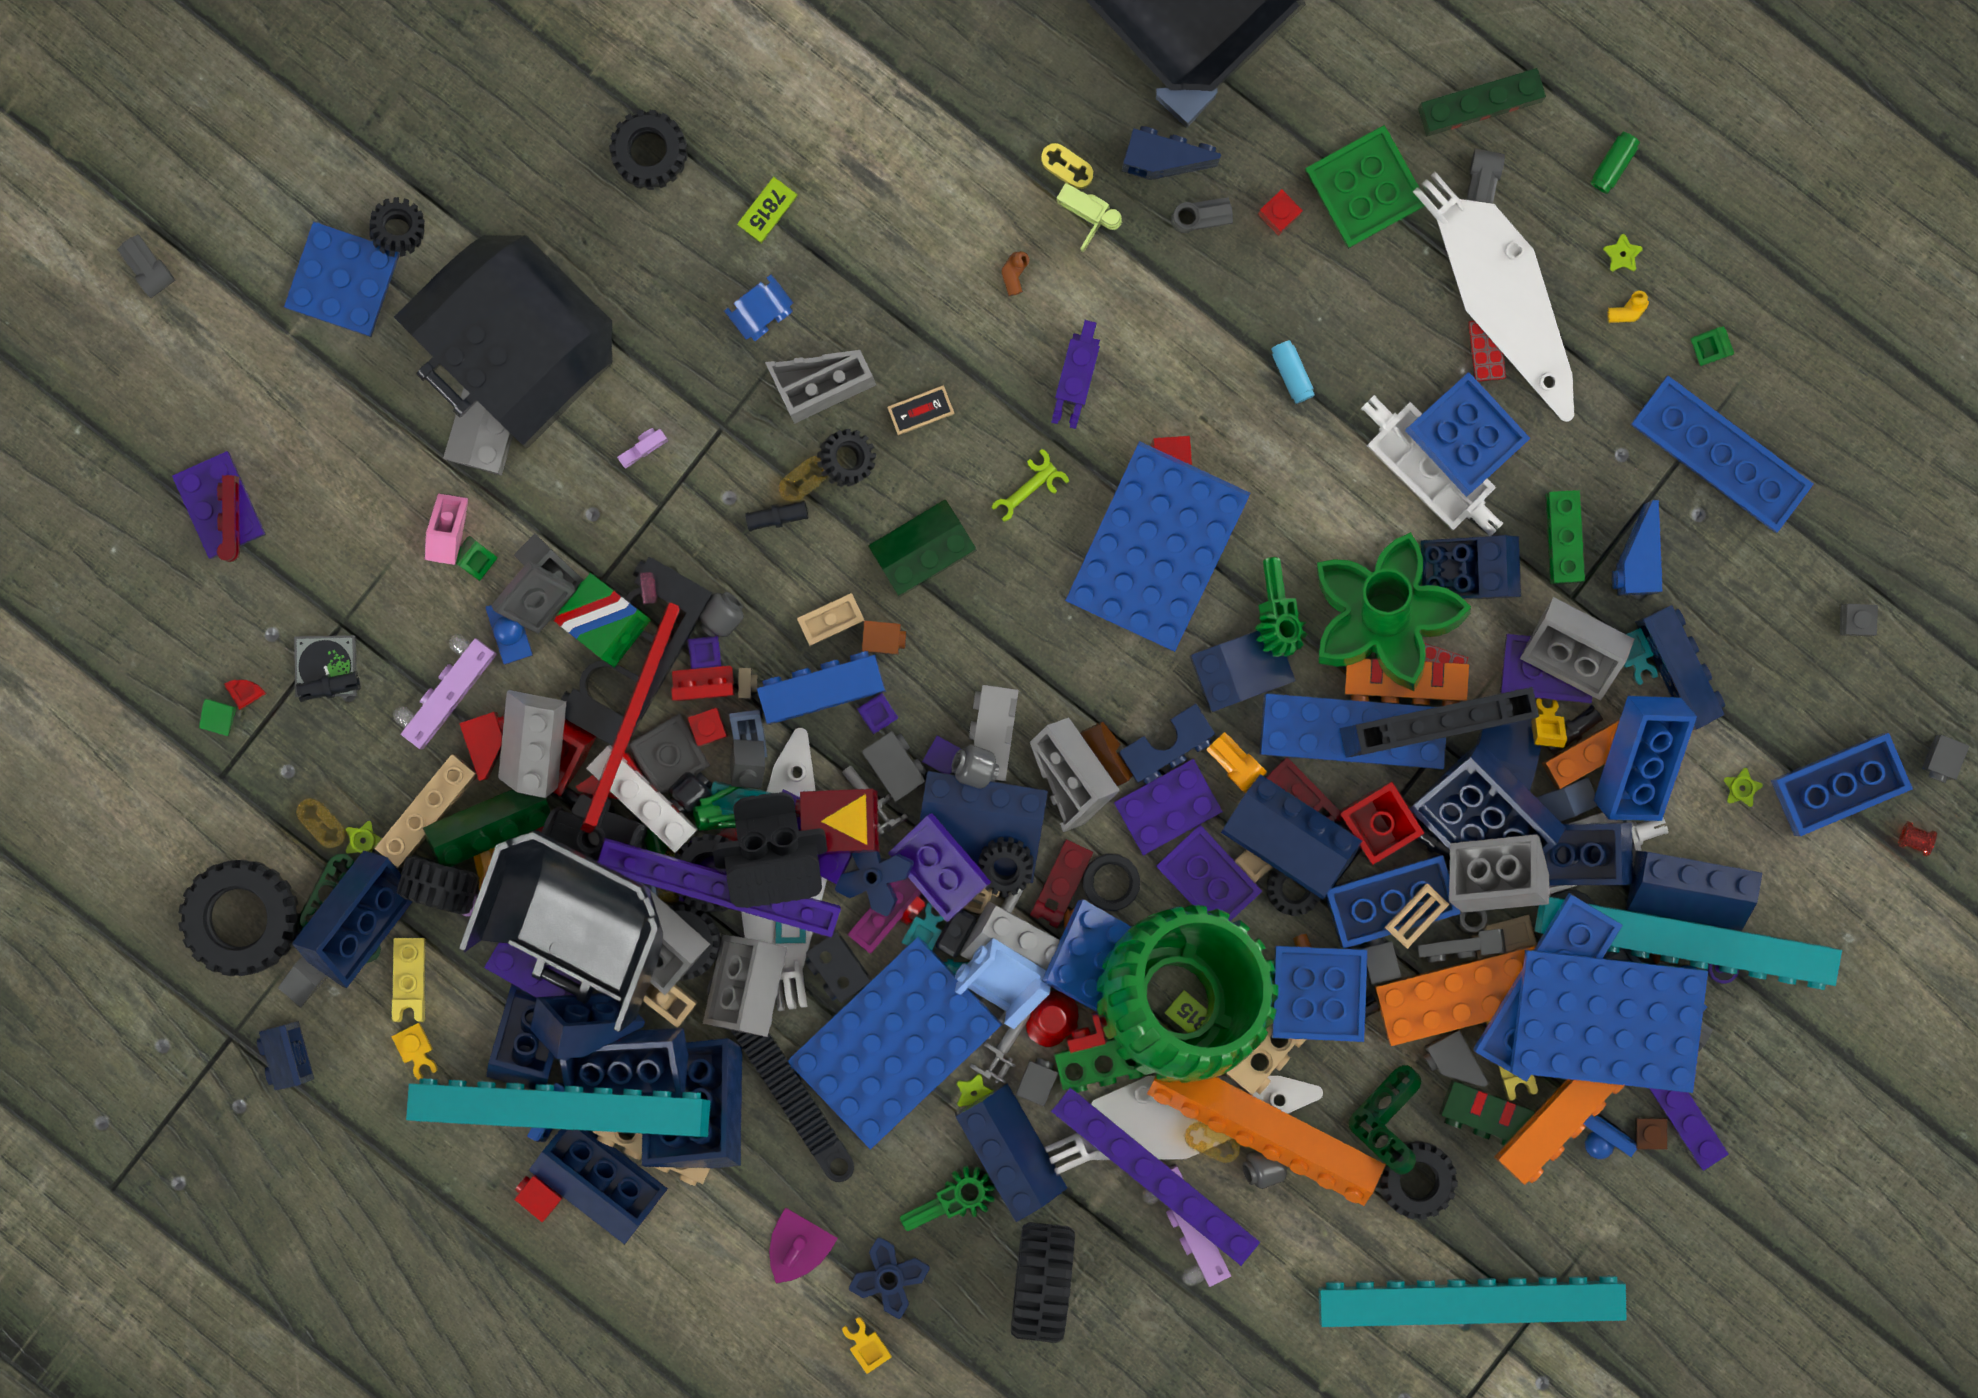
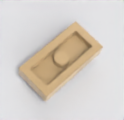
M852 593L797 618L809 646L865 621Z

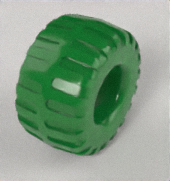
M1191 905L1184 908L1181 906L1173 907L1151 914L1138 921L1117 941L1115 947L1106 956L1102 965L1105 971L1098 977L1097 991L1101 992L1103 996L1097 1002L1099 1016L1105 1015L1108 1025L1103 1030L1108 1040L1114 1037L1120 1046L1116 1050L1117 1053L1124 1060L1132 1058L1137 1062L1134 1067L1136 1070L1145 1075L1157 1073L1156 1079L1164 1082L1180 1080L1181 1083H1190L1211 1079L1236 1068L1265 1040L1268 1035L1266 1029L1273 1024L1277 1009L1271 1007L1272 1003L1278 999L1279 994L1278 985L1272 984L1271 976L1276 971L1272 960L1266 962L1261 952L1266 949L1263 942L1259 938L1253 940L1247 934L1250 928L1241 920L1231 922L1228 920L1229 913L1220 909L1207 912V907L1203 905ZM1170 965L1183 967L1196 975L1204 986L1208 998L1207 1016L1202 1026L1196 1031L1186 1034L1171 1032L1164 1028L1154 1016L1147 1000V988L1153 974L1161 967Z

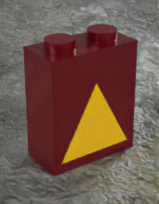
M851 789L800 792V799H796L795 803L796 816L801 817V829L798 831L823 829L827 842V851L823 854L879 852L878 798L876 790Z

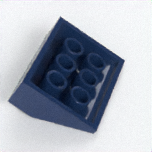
M1481 742L1463 755L1409 808L1449 849L1450 843L1538 835L1543 853L1545 854L1558 843L1566 829Z
M928 771L920 822L926 816L933 813L977 866L984 846L988 847V843L991 840L997 843L998 838L1003 837L1004 842H1008V838L1012 837L1015 844L1020 840L1023 842V848L1028 847L1030 856H1033V871L1030 883H1033L1048 791L991 781L986 787L978 789L958 782L955 775ZM999 858L994 863V869L1000 875L1010 876L1016 872L1017 865L1010 858Z
M729 1038L686 1043L688 1065L685 1092L701 1093V1099L710 1100L708 1137L642 1134V1166L674 1168L741 1166L742 1047Z

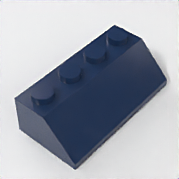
M1670 605L1635 621L1637 627L1642 629L1651 648L1652 658L1670 696L1682 698L1697 716L1693 730H1697L1725 715L1722 710L1725 707L1724 700L1718 690L1713 691L1709 683L1712 680L1711 673L1705 663L1700 664L1696 653L1699 652L1698 646L1692 636L1687 637L1683 629L1686 622L1679 609L1674 610L1673 606Z
M1261 774L1245 793L1221 832L1321 899L1325 898L1351 863L1362 840Z
M363 850L292 943L309 964L344 988H348L413 902L402 898L396 893L401 874L388 857Z
M1636 850L1633 865V884H1630L1626 910L1742 931L1758 902L1763 873Z
M684 1028L636 1030L585 1057L560 1060L564 1086L583 1087V1093H594V1088L613 1089L612 1094L623 1095L624 1089L642 1090V1096L652 1097L653 1091L671 1092V1098H682V1094L685 1092L688 1051Z
M1008 1083L955 1112L956 1119L1015 1222L1042 1208L1067 1189L1061 1175H1056L1055 1165L1051 1164L1049 1154L1046 1153L1041 1140Z
M560 1129L538 1156L529 1171L625 1245L668 1188L614 1146L611 1147L598 1141V1135L593 1133V1131Z

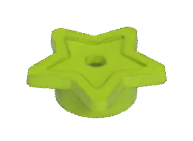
M1621 234L1615 245L1603 248L1610 256V271L1613 272L1621 267H1625L1634 272L1636 270L1635 257L1643 248L1631 245L1626 235ZM1622 251L1626 253L1625 257L1620 255Z
M1744 768L1737 777L1724 778V782L1730 789L1727 802L1730 804L1741 800L1749 807H1752L1753 796L1755 792L1763 787V784L1752 780L1747 768ZM1741 785L1745 787L1744 791L1740 790Z
M367 821L360 829L346 828L350 838L346 853L359 852L361 854L363 850L372 853L373 848L378 845L382 838L373 834L371 821ZM361 838L366 839V842L364 844L361 843Z
M980 1073L972 1080H958L956 1084L961 1091V1096L957 1106H968L994 1090L983 1085ZM975 1090L977 1094L972 1096L971 1092Z

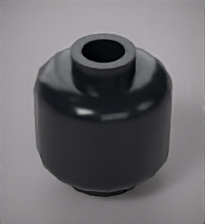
M685 772L670 787L669 795L671 798L668 801L685 817L688 814L694 816L693 808L700 806L699 799L713 795L709 789L712 783L701 772L696 776L691 772Z

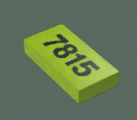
M773 177L738 222L737 226L762 244L798 195Z
M1183 989L1164 1013L1187 1033H1190L1202 1026L1207 1016V1009Z

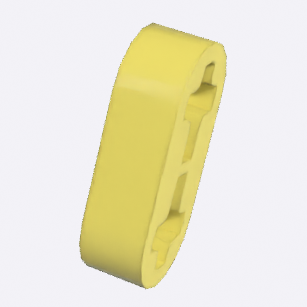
M1052 143L1043 149L1041 162L1046 170L1076 189H1084L1091 184L1093 169L1088 162L1060 144ZM1056 151H1060V159L1067 164L1065 167L1058 162L1050 165V158L1047 154L1049 152L1054 154ZM1071 166L1078 171L1082 167L1085 168V176L1088 179L1086 181L1080 179L1078 182L1074 181L1075 174L1068 170V168Z

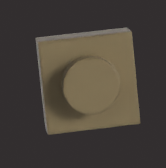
M739 668L738 698L752 699V693H758V675L752 674V668Z

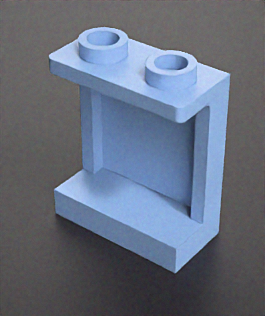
M994 938L985 947L980 946L974 953L972 960L968 964H962L955 975V979L958 980L955 988L956 993L961 995L969 988L1005 1010L1004 1024L1013 1029L1049 995L1051 986L1042 982L1046 972L1045 969Z

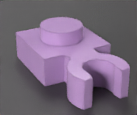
M651 428L638 437L640 442L617 457L625 469L668 442L661 429L654 431Z

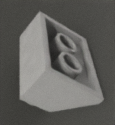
M463 388L461 395L462 399H465L470 394L465 388ZM477 401L462 417L455 416L443 459L502 476L513 435Z
M1553 597L1534 629L1520 659L1601 701L1627 661L1634 638Z
M512 690L507 691L498 778L514 791L546 798L558 788L567 701Z
M1538 835L1450 843L1449 902L1462 913L1549 904V872L1540 837Z
M651 891L663 930V942L650 982L666 995L703 954L710 943Z
M988 901L959 954L972 960L976 950L980 946L985 947L994 938L1047 970L1060 940Z
M722 934L703 1024L768 1037L769 1028L772 1024L775 1000L779 992L778 987L782 968L785 964L787 947L760 940Z

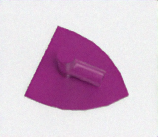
M785 1208L772 1233L769 1249L770 1267L776 1284L795 1280L811 1272L822 1263L838 1238Z

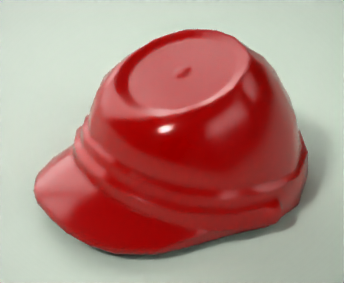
M1052 990L1029 1014L1031 1016L1026 1023L1028 1036L1034 1042L1043 1047H1054L1060 1044L1071 1034L1072 1030L1078 1027V1006L1073 998L1060 991Z

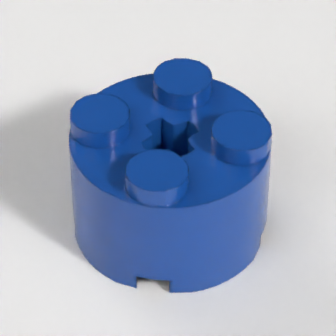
M772 274L767 277L770 283L766 286L761 281L735 301L736 309L734 311L729 307L724 310L725 314L746 340L751 337L753 341H756L769 331L766 326L769 322L776 319L779 323L793 312L790 306L794 302Z

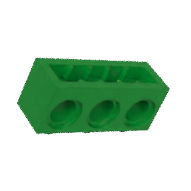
M1580 490L1548 492L1545 494L1550 585L1584 582Z
M1115 1039L1106 1040L1104 1045L1070 1053L1069 1050L1054 1053L1063 1090L1071 1087L1079 1093L1088 1090L1087 1084L1099 1082V1086L1102 1087L1117 1083L1116 1077L1128 1075L1130 1080L1146 1075L1134 1068L1135 1065L1126 1063L1116 1050L1120 1046ZM1105 1055L1111 1058L1112 1067L1109 1071L1100 1072L1095 1068V1061L1099 1056ZM1070 1063H1078L1082 1066L1083 1073L1078 1079H1070L1066 1076L1065 1069Z

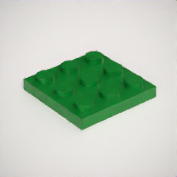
M1385 125L1305 168L1307 176L1348 249L1426 207L1413 193L1419 186Z

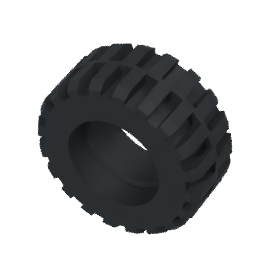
M232 860L215 864L207 868L204 873L198 874L193 879L194 883L192 886L185 890L183 894L185 900L183 904H180L178 912L182 914L181 922H178L179 931H183L185 937L182 941L185 947L190 948L193 952L192 957L197 962L204 963L206 965L205 968L213 972L217 971L226 976H245L262 972L277 964L279 959L289 952L292 941L296 939V927L300 913H297L296 905H298L297 897L292 895L290 891L292 887L288 881H284L280 877L279 872L266 867L263 863L248 860ZM234 889H244L256 894L264 903L267 912V925L262 936L254 943L243 947L232 946L222 941L216 934L212 923V911L216 901L223 894Z
M1028 1222L1022 1226L1011 1321V1335L1016 1339L1057 1343L1064 1339L1075 1244V1231L1069 1226Z

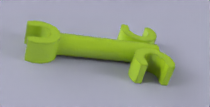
M1041 449L1039 451L1044 458L1042 465H1035L1031 459L1027 461L1030 469L1038 473L1010 497L996 500L991 507L993 510L997 509L1000 505L1008 508V513L1002 518L1003 522L1010 520L1013 516L1014 508L1046 481L1048 490L1053 494L1057 493L1056 488L1052 485V481L1055 478H1061L1066 484L1069 482L1068 476L1063 472L1057 471L1050 462L1049 454L1045 450Z

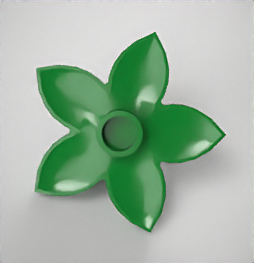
M1411 532L1395 539L1384 548L1378 557L1374 572H1370L1359 563L1349 560L1333 559L1317 562L1319 587L1328 603L1341 612L1331 620L1323 633L1320 642L1319 664L1330 666L1352 665L1375 652L1381 669L1390 679L1400 686L1415 691L1422 678L1425 666L1426 653L1422 637H1437L1447 634L1459 627L1471 614V606L1453 591L1435 585L1420 586L1423 576V557L1420 547Z

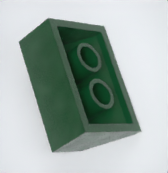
M946 499L868 545L898 597L903 596L977 551Z

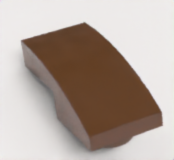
M1102 721L1081 731V736L1116 786L1128 782L1133 774L1116 753L1121 744Z

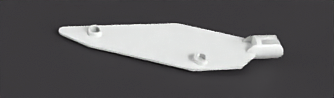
M1434 172L1431 175L1432 180L1449 199L1446 200L1427 179L1422 183V186L1439 208L1437 209L1419 188H1416L1413 193L1437 219L1465 310L1562 421L1572 420L1574 417L1572 372L1534 249L1495 204L1459 199L1441 177ZM1547 376L1553 379V384L1549 388L1543 382Z
M804 728L794 730L772 770L767 792L779 793L784 789L800 797V792L816 791L808 732ZM796 767H801L803 771L799 778H795L793 775ZM821 877V892L811 898L822 901L827 879ZM741 912L745 938L776 944V921ZM782 923V937H800V928ZM806 930V943L776 944L787 947L785 964L782 968L778 987L779 992L776 997L778 1011L785 1009L782 980L788 1008L796 1009L797 1007L794 978H796L799 1005L801 1008L807 1007L803 967L813 934L811 931Z
M1155 1076L1142 1078L1092 1102L1095 1108L1159 1160L1188 1159L1233 1139L1223 1133L1211 1130L1208 1125L1196 1119L1184 1116L1181 1111L1169 1105L1158 1103L1152 1096L1148 1095L1147 1092ZM1217 1076V1078L1241 1089L1227 1076ZM1268 1076L1267 1078L1271 1082L1260 1095L1257 1092L1252 1095L1288 1114L1321 1099L1323 1090L1317 1085L1282 1076ZM1280 1095L1284 1098L1285 1103L1283 1106H1276L1274 1104L1275 1096ZM1078 1133L1044 1147L1046 1153L1071 1142H1075L1076 1146L1049 1158L1051 1164H1054L1077 1153L1081 1156L1054 1169L1056 1175L1090 1160H1110Z

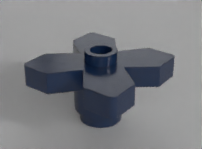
M880 852L851 853L858 866V870L841 874L835 891L848 898L867 891L871 909L884 916L890 915L898 900L890 883L908 878L914 865L913 860L901 854L886 860L881 858Z
M877 1237L869 1251L876 1270L857 1272L849 1285V1290L861 1298H866L880 1292L882 1294L884 1311L900 1319L909 1305L903 1286L922 1283L930 1266L916 1257L897 1264L894 1244L882 1237ZM886 1272L894 1273L895 1280L889 1283L884 1280L883 1276Z

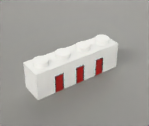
M611 745L607 746L586 768L598 780L612 748ZM622 758L610 791L676 853L698 830L697 827L629 762Z

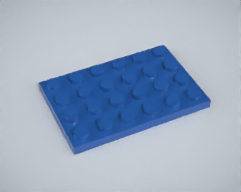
M1139 441L1065 601L1175 652L1250 496V492Z
M919 936L788 1060L791 1067L870 1150L1002 1025L969 988L961 995L955 992L958 982L955 979V974Z
M1525 950L1510 1072L1693 1093L1708 971Z

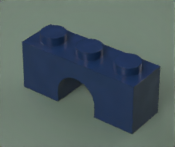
M1197 704L1192 705L1170 719L1176 731V741L1168 750L1153 748L1146 737L1143 736L1118 752L1137 783L1144 780L1147 785L1161 776L1159 769L1167 764L1174 768L1187 760L1184 754L1195 748L1199 752L1213 743L1210 737L1214 736L1215 733Z

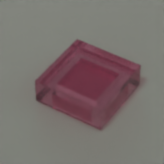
M651 572L640 573L643 604H656L657 594L654 574Z

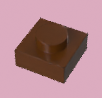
M1635 1118V1142L1637 1149H1667L1666 1118Z

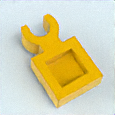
M1537 698L1536 704L1539 717L1532 718L1531 721L1534 745L1564 748L1567 741L1564 717L1555 716L1559 708L1558 702L1552 700L1550 707L1545 708L1542 705L1541 698Z
M420 1023L391 1036L404 1064L413 1060L415 1064L413 1073L418 1080L423 1078L420 1068L424 1064L430 1067L432 1073L438 1071L436 1063L432 1059L427 1058L425 1054L433 1050Z
M858 1316L855 1318L860 1327L858 1332H850L846 1325L842 1327V1331L848 1339L856 1342L855 1345L850 1347V1351L865 1373L868 1374L889 1360L892 1355L876 1331L869 1335L866 1334L865 1322Z

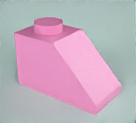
M438 494L426 531L425 560L455 565L462 541L468 498Z

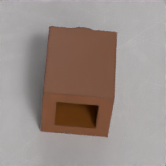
M864 621L862 652L899 655V649H905L907 631H901V624Z

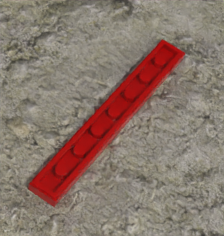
M669 602L663 613L580 830L591 833L598 823L680 608L678 605Z

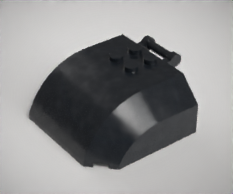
M1087 0L1092 8L1169 90L1214 91L1306 5L1304 0Z
M484 235L445 265L394 316L433 356L418 370L416 375L422 381L427 380L454 407L453 412L459 418L478 401L526 448H529L613 363L612 320L527 235ZM440 365L470 393L465 399H462L435 372Z
M535 830L496 845L459 949L466 952L480 941L508 943L537 958L532 972L533 978L539 981L544 979L577 996L576 1000L586 1004L590 1000L594 988L620 1001L622 1008L613 1030L621 1032L636 1020L661 952L663 930L651 891L648 887ZM549 965L581 981L582 984L580 985L549 969Z

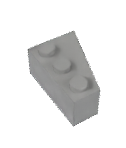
M982 685L981 692L975 691L973 709L979 710L977 722L971 721L969 739L974 740V746L994 753L996 764L999 765V773L996 780L1006 781L1019 690Z

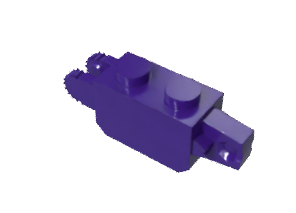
M1085 320L1081 335L1074 333L1073 338L1070 339L1055 396L1057 402L1051 423L1058 424V421L1061 420L1064 402L1075 405L1069 423L1070 428L1076 429L1081 408L1085 406L1100 348V340L1093 338L1096 322Z

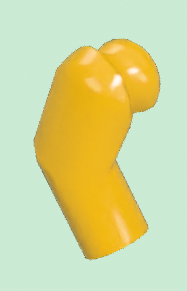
M1635 291L1624 307L1608 308V323L1637 321L1648 307L1647 294L1644 291Z

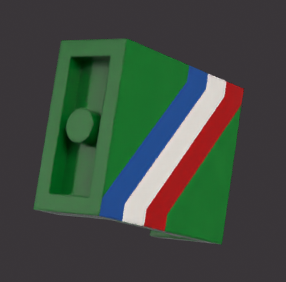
M589 573L586 579L579 584L569 601L562 606L559 614L553 621L598 657L615 668L651 619L592 573Z

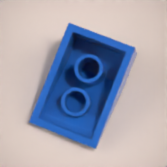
M1652 500L1643 505L1618 560L1616 571H1612V588L1617 589V596L1652 595L1662 592L1659 500Z

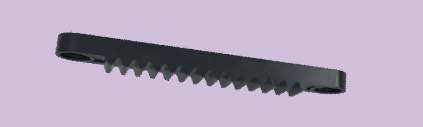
M712 979L709 981V984L707 986L708 995L710 993ZM730 1030L826 1176L835 1182L848 1180L854 1171L852 1156L796 1071L789 1064L788 1059L771 1033L768 1032V1037ZM836 1158H842L848 1164V1170L843 1175H836L831 1170V1162Z

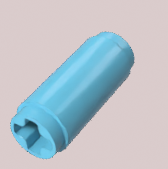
M1285 341L1271 348L1272 356L1295 404L1315 396L1311 381L1291 341Z

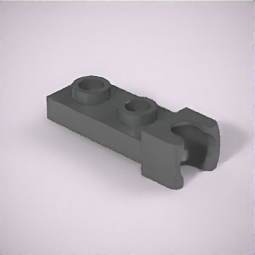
M1503 929L1479 931V937L1418 945L1419 957H1427L1428 963L1446 961V954L1457 953L1458 959L1476 957L1477 950H1481L1482 955L1505 953Z

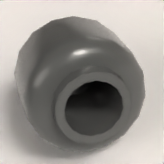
M729 592L712 594L699 616L702 622L700 627L711 637H715V635L721 637L729 636L744 617L741 610L743 608L742 603Z
M968 745L963 750L959 749L952 761L951 769L955 773L956 780L978 789L986 787L990 781L994 782L999 773V765L996 764L994 753L974 745Z
M1256 1150L1247 1154L1246 1162H1243L1242 1165L1244 1175L1249 1184H1255L1260 1189L1283 1182L1286 1179L1287 1169L1289 1168L1278 1161H1271L1265 1158L1262 1153Z

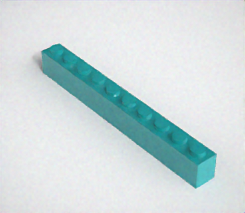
M1549 897V904L1539 905L1534 931L1544 934L1565 899ZM1589 904L1623 925L1607 950L1609 952L1619 953L1620 948L1631 949L1632 956L1649 958V954L1653 953L1661 955V961L1678 964L1679 958L1690 960L1689 966L1708 969V964L1720 965L1719 971L1737 974L1738 969L1748 970V976L1759 979H1767V974L1778 976V982L1796 985V980L1798 979L1808 981L1807 987L1825 990L1826 985L1836 986L1842 950L1837 948Z
M424 1078L419 1079V1084H409L406 1115V1120L708 1137L710 1100L701 1099V1093L683 1092L682 1098H671V1092L653 1091L652 1097L642 1096V1090L624 1089L623 1095L612 1094L613 1089L594 1088V1093H583V1087L565 1086L564 1092L554 1091L553 1085L536 1084L535 1090H524L525 1084L506 1083V1089L495 1088V1082L477 1081V1087H466L467 1081L448 1080V1086L437 1085L438 1079Z
M1612 1275L1599 1276V1281H1587L1586 1276L1569 1277V1282H1557L1556 1277H1539L1538 1282L1526 1283V1278L1515 1277L1508 1278V1283H1496L1494 1278L1478 1279V1284H1466L1465 1279H1448L1447 1284L1435 1285V1280L1424 1279L1417 1280V1285H1405L1403 1280L1386 1281V1286H1374V1281H1357L1356 1286L1344 1287V1282L1333 1281L1326 1282V1287H1319V1324L1321 1327L1627 1320L1626 1284L1623 1281H1618L1617 1276Z

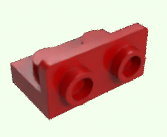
M731 666L672 672V701L735 696L733 668Z
M1097 1012L1091 1013L1095 1027L1094 1031L1090 1032L1089 1027L1071 1031L1072 1036L1066 1038L1070 1053L1106 1044L1104 1038L1106 1035L1103 1030L1107 1026L1105 1016L1099 1018Z

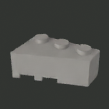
M861 350L824 354L821 357L806 359L803 357L794 358L791 361L776 363L775 361L765 362L794 424L876 386Z
M1069 718L1047 725L1030 741L1042 777H1047L1053 793L1050 796L1052 804H1057L1063 822L1060 823L1063 832L1084 825L1120 791Z

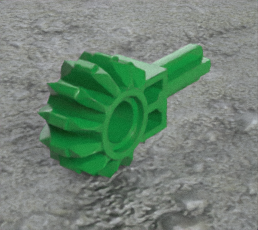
M1269 557L1263 560L1268 601L1258 605L1260 613L1258 618L1261 623L1254 629L1259 631L1261 636L1256 641H1263L1265 644L1263 651H1272L1273 657H1280L1282 655L1288 657L1304 646L1301 639L1306 638L1308 635L1302 630L1306 622L1298 620L1300 611L1297 609L1296 598L1286 599L1281 560L1277 557ZM1279 627L1282 629L1283 635L1280 633Z
M963 1166L964 1177H961L957 1171H953L952 1176L957 1183L946 1181V1187L937 1191V1198L900 1216L901 1223L906 1231H911L944 1214L947 1215L948 1219L959 1213L960 1216L964 1217L967 1208H971L972 1217H977L976 1206H979L983 1212H987L988 1206L983 1200L994 1202L995 1197L985 1192L993 1191L996 1187L994 1184H984L990 1178L988 1173L984 1174L981 1179L978 1177L980 1167L976 1166L973 1175H969L968 1166ZM971 1183L978 1188L979 1194L976 1198L967 1199L963 1196L962 1187L965 1184Z

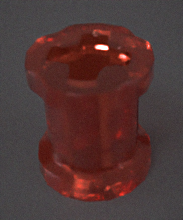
M1907 821L1901 831L1898 846L1901 848L1907 846L1921 851L1922 855L1927 857L1933 850L1937 832L1933 830L1927 832L1914 827L1912 822Z

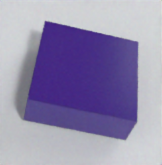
M718 636L688 639L691 669L722 666Z
M883 693L857 709L873 735L898 719Z
M937 735L922 762L943 774L950 775L953 758L961 748Z

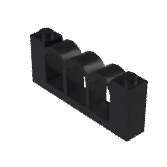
M648 557L646 562L641 560L637 565L633 576L637 577L634 583L640 587L631 591L625 600L632 605L637 597L643 594H652L668 603L678 605L682 611L686 612V615L670 643L665 646V652L660 659L630 740L700 620L699 616L709 598L714 594L651 557ZM644 630L640 634V636L653 642L655 637ZM596 661L582 672L579 681L580 691L574 688L571 693L566 691L561 700L567 701L565 719L613 745L624 716L596 701L591 696L588 688L590 676L596 670L606 667L618 671L635 682L638 681L639 676L618 664L614 668L605 661Z
M1533 687L1339 729L1345 757L1349 758L1537 718L1539 714Z

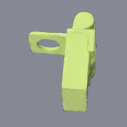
M1065 183L1057 196V203L1094 225L1081 246L1082 252L1086 250L1101 225L1110 230H1116L1121 226L1122 218L1120 212L1110 209L1108 203L1093 194L1087 195Z

